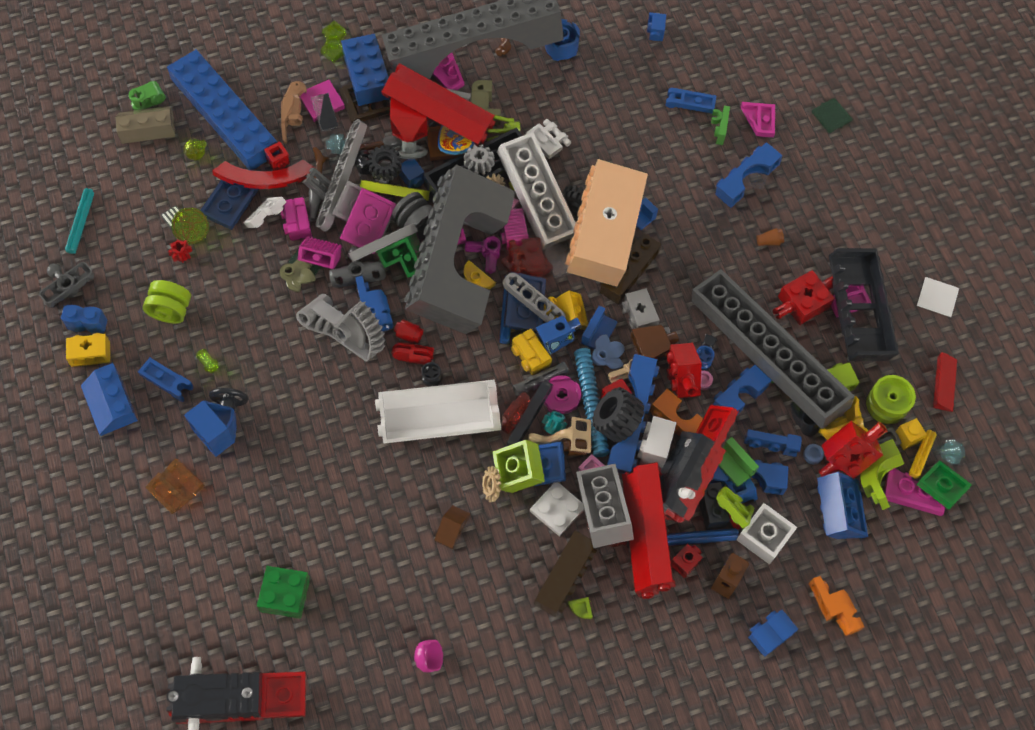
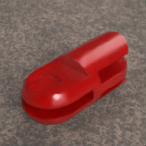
M396 343L391 353L397 360L425 365L428 362H432L434 348L416 344Z

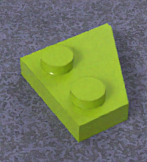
M725 486L720 489L716 497L719 506L722 509H726L731 515L732 520L744 529L750 524L755 508L751 504L747 507L741 503L743 499L733 493L728 487Z

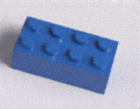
M375 34L342 40L343 55L358 106L391 99V97L387 98L382 95L381 92L389 77Z

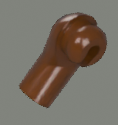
M500 38L501 44L495 49L498 56L506 55L511 50L510 40Z

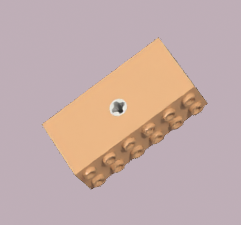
M600 159L597 160L595 166H591L585 182L586 188L581 198L582 204L577 214L578 220L573 230L575 232L574 237H572L569 246L571 248L570 253H568L565 262L568 265V273L618 286L627 268L648 176L647 173Z

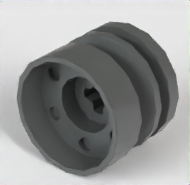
M413 192L405 196L395 206L391 217L400 228L414 223L418 230L416 235L420 241L425 239L424 230L429 225L430 219H428V215L433 206L429 205L428 201L419 192Z

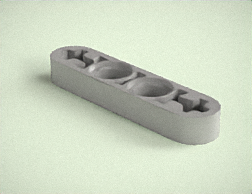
M414 223L409 224L348 254L352 262L412 235L418 230Z
M509 273L504 278V288L546 323L553 320L555 315H558V317L564 316L566 319L565 313L518 274ZM510 280H515L513 285L509 284ZM523 290H528L531 293L530 299H526L523 296ZM538 302L545 304L546 309L544 311L538 309ZM551 309L552 311L550 312V314L546 315V313Z

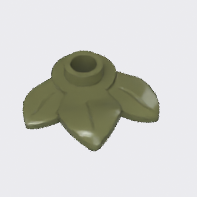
M296 260L293 264H285L280 269L281 278L286 281L287 287L294 292H300L301 284L316 281L315 275L310 270L313 264Z

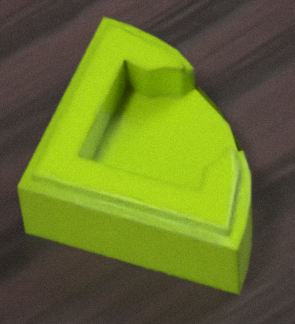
M588 597L568 601L569 608L576 616L583 619L593 618Z

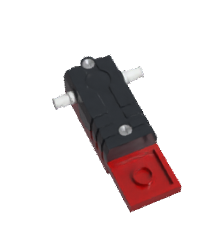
M710 405L696 433L681 432L680 439L675 444L676 447L672 449L671 456L668 457L661 470L660 482L666 520L669 519L682 523L685 520L690 521L691 517L695 514L697 505L704 497L708 484L712 481L718 465L723 460L726 450L721 445L726 440L727 433L736 420L739 411L735 408Z
M192 657L191 674L174 676L173 683L168 684L169 691L166 698L170 704L167 706L166 711L169 713L171 720L176 724H188V730H199L200 723L306 717L305 671L202 674V658Z

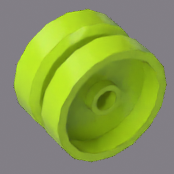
M153 281L148 290V297L145 298L143 311L158 321L172 324L181 323L184 321L191 293L183 286L170 281Z
M896 375L884 376L877 381L867 395V410L878 422L896 424L903 420L915 404V390L910 382L903 377Z

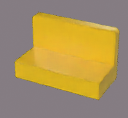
M568 290L555 298L557 300L556 306L565 313L567 322L577 317L582 326L580 329L585 330L588 326V320L581 294Z

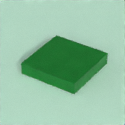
M939 460L919 480L917 486L950 510L970 489L972 484Z

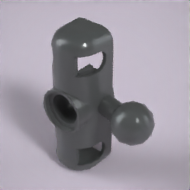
M358 247L350 248L348 253L358 249ZM360 259L351 262L348 266H342L341 268L329 271L331 284L335 288L357 285L355 277L363 276L364 283L380 281L386 278L385 268L380 260L372 263H361ZM379 271L380 277L373 278L372 272ZM342 277L343 283L336 284L335 278Z
M80 262L65 274H62L60 265L57 263L50 264L47 267V274L57 279L39 292V296L48 307H55L54 305L62 302L67 297L76 296L79 289L86 282L94 278V273L85 262ZM79 267H82L85 271L81 276H78L76 273ZM48 289L54 294L50 298H47L44 294Z

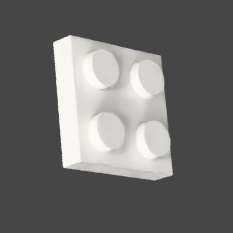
M558 482L553 483L530 508V512L559 537L584 511L583 503Z

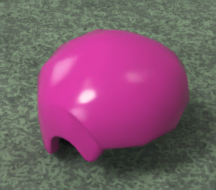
M425 640L416 647L414 660L417 668L422 672L430 673L441 669L443 651L439 641Z

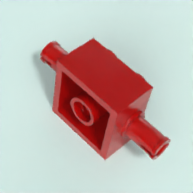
M811 270L786 284L778 295L783 304L773 309L774 316L778 314L776 318L781 319L790 313L797 323L802 325L828 310L835 299L829 291L833 288V277L831 276L821 281L815 272Z
M694 344L670 345V352L667 353V362L670 364V369H667V379L671 380L672 391H675L677 398L701 396L702 363Z
M850 421L822 444L826 460L829 463L819 470L820 475L823 477L840 470L851 478H856L883 456L877 439L888 432L887 428L881 422H878L866 432Z

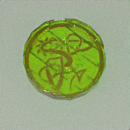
M183 208L172 219L173 234L180 241L184 242L187 240L188 244L201 242L209 232L208 218L197 208Z

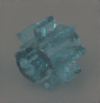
M331 134L330 139L326 140V149H330L332 154H341L346 141L344 135Z
M955 439L946 440V444L940 448L942 459L950 462V465L960 463V460L965 457L963 444L956 442Z

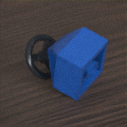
M233 388L213 389L209 392V398L215 403L203 400L184 415L191 429L215 457L235 443L237 428L235 407L245 405L249 400L248 396L240 390ZM235 396L241 397L242 400L235 398Z

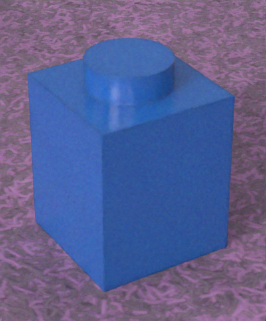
M408 159L401 163L402 168L399 174L401 179L409 188L420 187L424 183L423 174L425 172L415 159Z

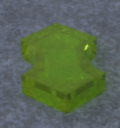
M335 20L322 29L326 42L321 48V53L332 63L343 56L341 41L346 35V30Z

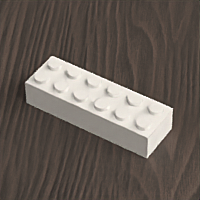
M534 132L501 144L497 150L498 156L516 191L541 249H546L574 237V218Z

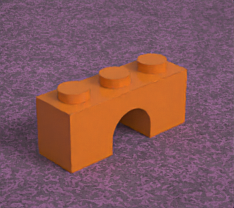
M666 389L652 404L650 409L652 416L677 422L674 433L680 436L682 431L696 433L703 418L696 414L690 420L681 419L676 411L680 408L682 400L677 398L669 389Z

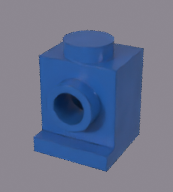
M649 13L647 32L650 33L649 40L663 41L666 14Z
M751 478L739 487L732 481L726 482V487L743 499L741 503L758 499L756 487Z

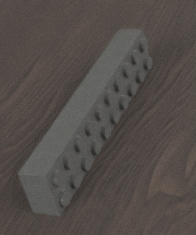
M720 269L692 290V302L821 429H824L852 407L855 396L724 271Z

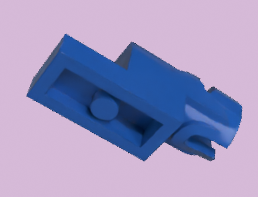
M363 276L355 277L360 301H366L365 305L371 307L372 313H376L375 318L379 319L378 324L383 326L381 331L392 329L393 321L385 293L381 289L370 291L368 282L364 283Z

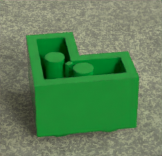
M416 233L376 252L384 268L400 261L409 278L415 275L416 269L414 265L420 257L419 247L421 244Z

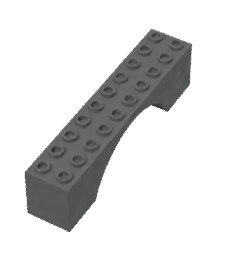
M501 0L382 35L392 72L396 71V67L400 63L428 79H431L435 68L450 53L478 40L488 38L513 39L523 43L530 50L564 40L561 11L556 0Z

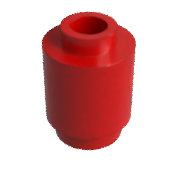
M403 319L401 322H397L394 332H396V337L410 343H419L424 329Z

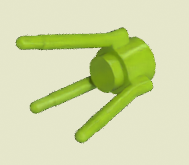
M495 115L494 119L507 123L504 124L503 129L487 130L488 133H506L517 127L520 132V123L514 122V118ZM498 136L487 138L486 141L488 142Z

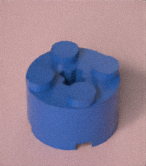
M561 19L564 40L545 45L546 52L555 61L576 56L579 48L580 30L575 23H569L566 19Z

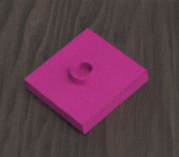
M330 80L308 88L306 93L300 95V100L313 122L320 120L324 94L328 93L334 113L345 109V104Z

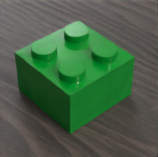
M266 566L257 602L259 611L301 619L310 582L308 573Z

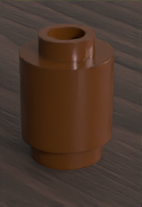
M566 438V440L562 441L563 450L567 456L587 455L584 452L571 451V440ZM575 439V446L578 449L586 450L587 442L586 440Z

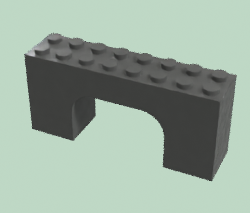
M456 165L451 170L449 169L444 176H441L437 186L439 189L433 198L434 207L428 215V219H430L429 225L424 230L425 239L419 247L420 257L414 265L416 269L415 275L411 277L409 283L411 289L405 297V310L467 334L482 324L490 290L463 279L454 267V255L463 224L469 225L489 235H493L508 223L516 191Z

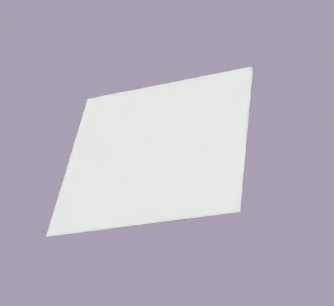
M925 277L917 306L951 317L959 288Z

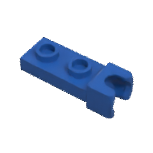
M150 357L138 371L140 376L181 402L184 401V397L180 391L182 389L192 391L194 388L188 379L176 374Z
M748 429L744 437V444H749L750 447H764L773 452L783 451L782 454L797 457V452H800L802 437L788 434L785 437Z

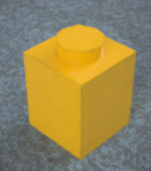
M917 418L900 425L895 431L902 442L900 446L903 450L919 444L927 435Z

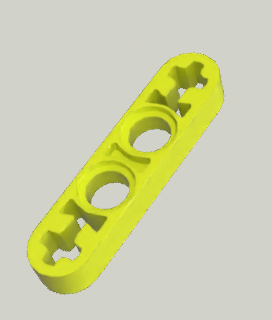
M361 180L360 187L369 191L405 197L413 192H419L424 199L429 201L430 191Z

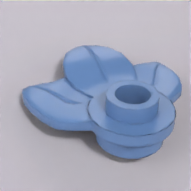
M606 334L601 335L595 341L596 349L592 352L593 363L597 366L606 365L610 369L621 368L623 362L619 357L624 353L625 346L617 341L610 342Z

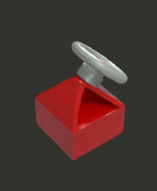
M391 98L390 122L392 135L402 140V145L395 147L396 151L399 152L401 159L424 157L427 154V149L416 145V140L428 136V117Z

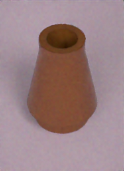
M775 228L761 235H756L758 246H780L781 243H784L782 229Z

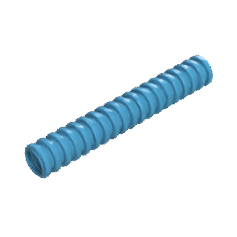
M580 348L574 352L578 377L580 378L579 383L582 389L581 394L584 400L585 416L587 417L586 419L591 420L592 454L595 457H604L610 453V449H608L609 444L606 443L608 438L593 427L592 421L593 413L600 399L598 398L597 382L594 376L595 372L593 371L591 350Z

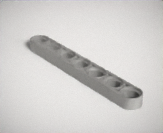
M359 119L355 120L350 127L316 221V227L323 231L329 230L333 224L335 216L332 215V212L350 177L367 129V125Z

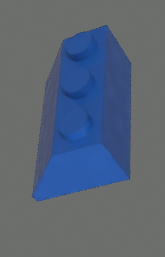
M113 363L94 370L81 385L100 436L138 421L121 376Z
M840 472L817 478V489L821 499L820 509L823 513V528L826 536L835 539L868 537L859 480Z

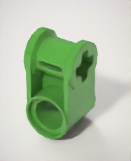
M150 81L145 85L134 88L128 94L134 110L147 109L161 104L166 98L156 81Z

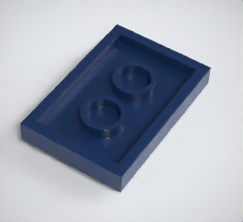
M221 180L200 211L208 220L232 230L259 189L245 188L244 185L230 184Z
M516 273L545 296V278ZM510 280L509 284L513 285L515 280ZM528 290L522 291L526 299L531 298V293ZM507 291L503 327L521 331L532 329L534 333H537L536 327L542 325L543 320ZM543 302L537 303L539 310H544Z

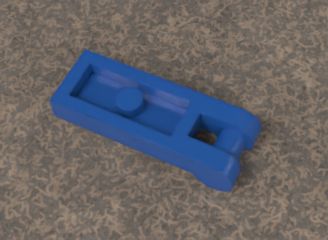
M669 88L665 105L668 108L678 107L712 114L717 96Z

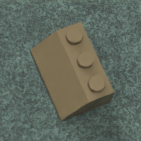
M172 105L120 112L115 117L116 131L122 144L175 137Z

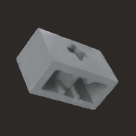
M647 288L625 294L622 306L624 312H628L630 317L629 324L632 329L659 325L660 320Z

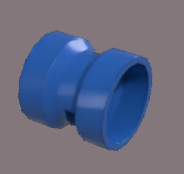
M700 346L696 351L701 359L702 370H708L715 354L711 347Z

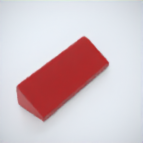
M943 352L937 358L933 408L953 412L957 359Z

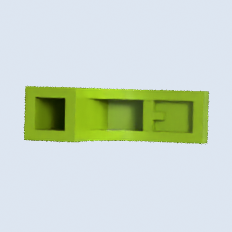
M893 439L880 444L883 456L860 474L861 484L867 498L872 497L875 505L879 503L882 510L889 508L890 505L881 488V481L887 472L904 464L901 453Z

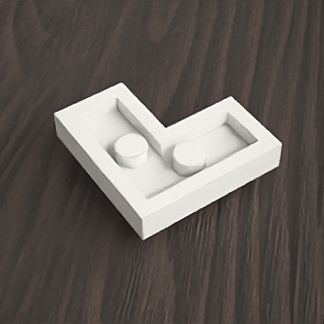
M283 197L267 198L243 223L248 228H258L264 223L263 219L267 215H277L284 209L282 206L286 203Z

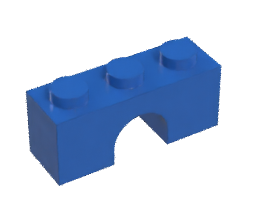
M756 365L750 369L747 367L740 374L741 377L737 381L734 379L728 384V389L725 392L720 391L713 398L715 400L713 405L733 407L740 414L745 403L739 398L738 394L748 393L756 399L769 387L772 380Z

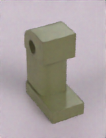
M492 80L475 81L472 85L471 102L494 115L501 116V109H489V102H492ZM493 119L496 121L494 125H500V120Z

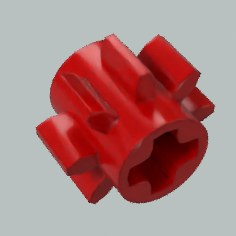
M177 239V241L170 243L171 250H168L169 256H172L174 262L178 260L184 263V261L191 258L189 253L193 250L191 246H188L187 240L183 242Z

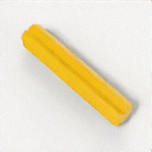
M932 430L926 431L927 435L922 440L910 468L909 476L914 479H918L921 475L937 434Z

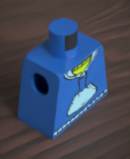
M560 316L536 327L541 343L549 355L573 342L575 340L573 332L582 328L577 317L567 322L564 316Z

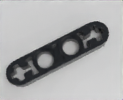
M546 380L541 383L509 437L507 446L523 440L554 386L552 383Z

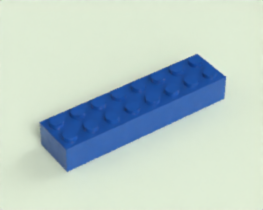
M196 49L167 66L171 80L249 170L253 171L267 162L264 149L277 143V140ZM279 150L272 153V156L278 154Z

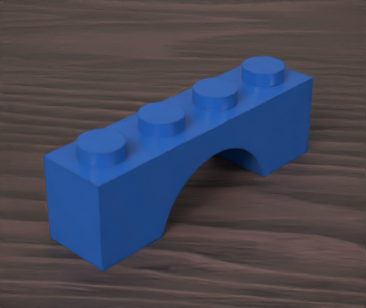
M767 142L762 147L758 146L754 150L753 155L747 156L738 168H733L725 179L719 180L716 184L715 195L732 208L744 196L745 186L743 179L753 173L769 175L780 165L782 155Z
M754 460L759 468L752 478L761 485L763 493L784 495L788 485V466H783L781 463L768 464L763 463L761 460ZM718 466L709 484L721 482L722 487H724L729 478Z

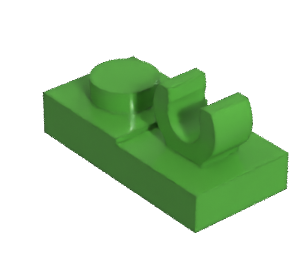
M724 106L722 112L714 109L712 113L717 118L712 117L711 123H720L719 127L716 126L714 137H717L716 144L723 145L726 137L730 106Z

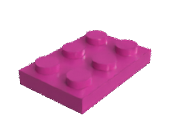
M361 188L340 239L360 248L382 238L396 203Z

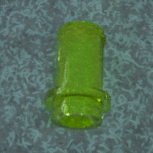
M201 349L197 352L196 358L204 365L206 372L214 373L219 368L218 361L213 359L206 349Z

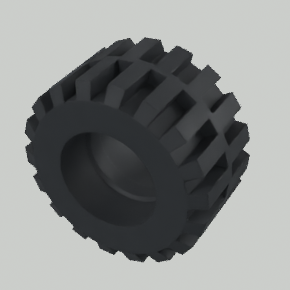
M614 388L596 406L592 418L593 427L614 442L626 440L637 430L644 415L643 402L624 388Z

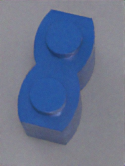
M66 305L61 315V320L67 329L74 332L86 330L90 333H104L108 321L103 311L97 307L82 308L77 305Z
M774 610L766 617L767 622L763 625L759 622L750 629L752 634L748 638L764 657L798 630L797 626L783 610H780L778 613Z

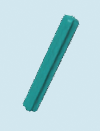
M85 188L83 190L65 247L66 252L69 254H75L94 196L92 189Z

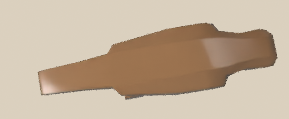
M300 81L291 82L281 102V128L284 143H287L288 125L300 126L302 124L300 95L306 93L307 88Z

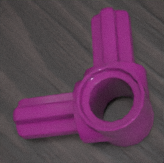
M490 236L483 239V242L466 241L465 251L482 253V256L486 258L485 271L489 274L495 273L497 259L500 257V240L497 237Z

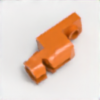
M821 576L815 577L810 581L809 586L826 621L837 618L836 622L843 630L845 636L865 628L860 617H852L857 612V609H855L848 593L844 589L829 594V586L825 580H822Z

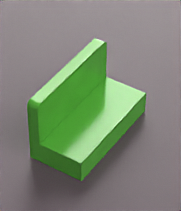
M731 437L723 447L726 452L718 466L739 487L755 475L759 466Z

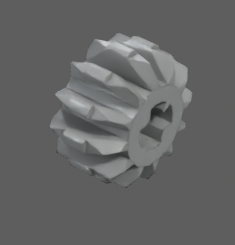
M483 144L480 147L474 145L473 149L468 148L467 153L464 155L465 168L476 174L481 173L484 176L485 171L490 172L491 167L494 166V154L490 152L489 147L484 149Z

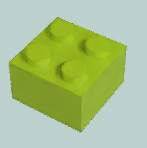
M523 440L493 451L495 468L498 469V474L501 477L499 480L501 485L499 487L502 491L514 493L545 482L539 445L537 443Z

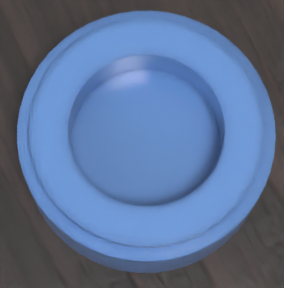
M810 444L804 450L803 456L806 462L815 465L819 464L824 458V451L821 446Z

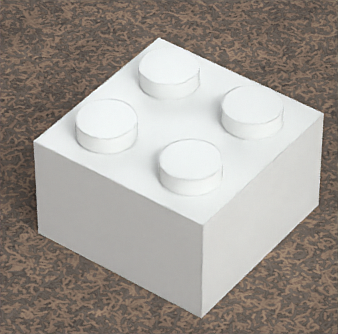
M653 416L652 422H647L637 458L641 459L639 465L658 462L662 470L669 453L677 422Z
M763 503L752 517L750 524L740 533L737 541L770 565L797 527Z

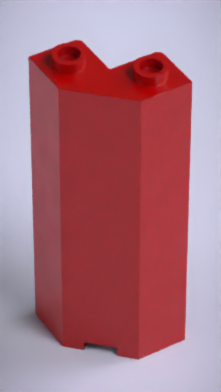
M400 63L397 65L396 71L391 73L381 91L385 97H391L474 142L476 146L485 142L488 136L486 134L487 130L492 129L496 122L493 120L495 115Z
M658 462L638 465L633 468V473L626 472L622 474L624 498L634 540H629L635 593L642 597V599L653 598L654 595L659 594V591H669L671 587L676 586L672 577L660 482L662 472Z

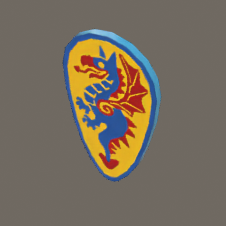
M443 125L441 126L438 135L440 151L446 154L459 155L466 153L468 148H473L474 142Z

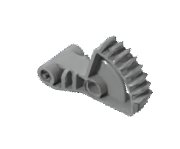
M321 294L296 314L298 322L305 328L332 337L364 361L373 358L385 347V339L383 338L385 333L381 331L383 326L378 324L379 319L375 318L376 313L371 312V307L365 305L366 301H360L344 315L341 310H337L336 306L332 307L333 302L328 295ZM364 329H365L366 334H367V336H368L369 344H367V343L365 342L366 337H365Z

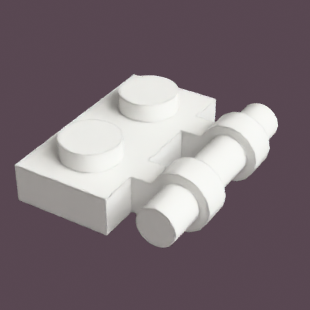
M546 119L543 122L545 127L539 123L527 131L526 134L534 132L543 154L550 159L562 150V143L568 147L571 141L568 139V135L565 132H561L554 122Z

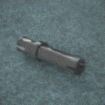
M561 362L537 375L528 376L526 380L514 384L512 387L516 396H520L530 390L538 389V386L544 380L549 382L551 378L568 373L569 370L566 363Z

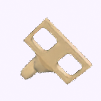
M572 417L570 428L560 430L549 436L536 433L528 434V441L538 445L554 443L567 438L571 440V451L591 453V420ZM576 421L586 422L587 431L577 430ZM575 439L586 440L587 449L576 448Z

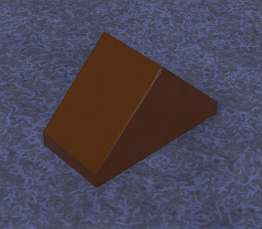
M452 505L442 517L434 541L453 549L471 513Z

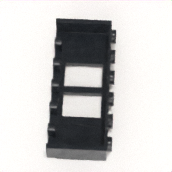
M837 248L828 256L848 359L855 362L888 361L899 353L877 248ZM849 286H869L872 303H852V300L847 298L846 289ZM850 310H874L877 328H853L856 319L851 317Z

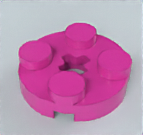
M561 375L551 378L549 382L554 386L544 403L551 413L552 411H557L561 414H567L576 410L581 400L579 384L570 380V377ZM559 391H563V394H567V396H565L563 399L557 397Z

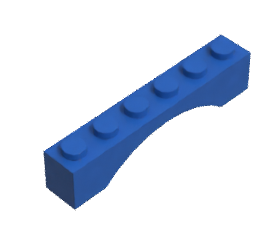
M634 354L628 377L632 383L635 397L643 402L644 414H648L651 403H648V397L653 395L655 384H652L653 377H657L659 366L656 365L657 359ZM644 415L637 430L626 440L618 442L610 450L607 465L616 464L618 473H631V470L637 465V459H634L636 451L639 452L642 440H639L640 432L644 433L646 422L643 421Z

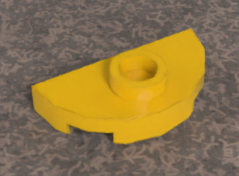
M467 261L464 267L465 280L487 289H491L496 285L493 279L471 261Z

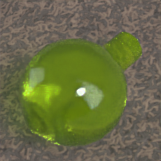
M198 139L188 140L183 148L185 156L190 160H200L205 155L207 143L204 140L200 141Z

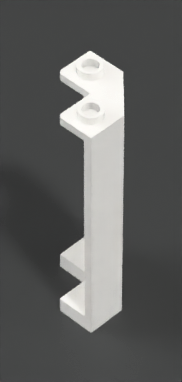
M495 380L378 392L379 399L375 400L376 411H380L381 425H377L378 435L383 437V443L501 430Z

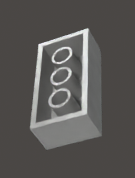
M616 464L576 472L593 548L634 540L632 524Z

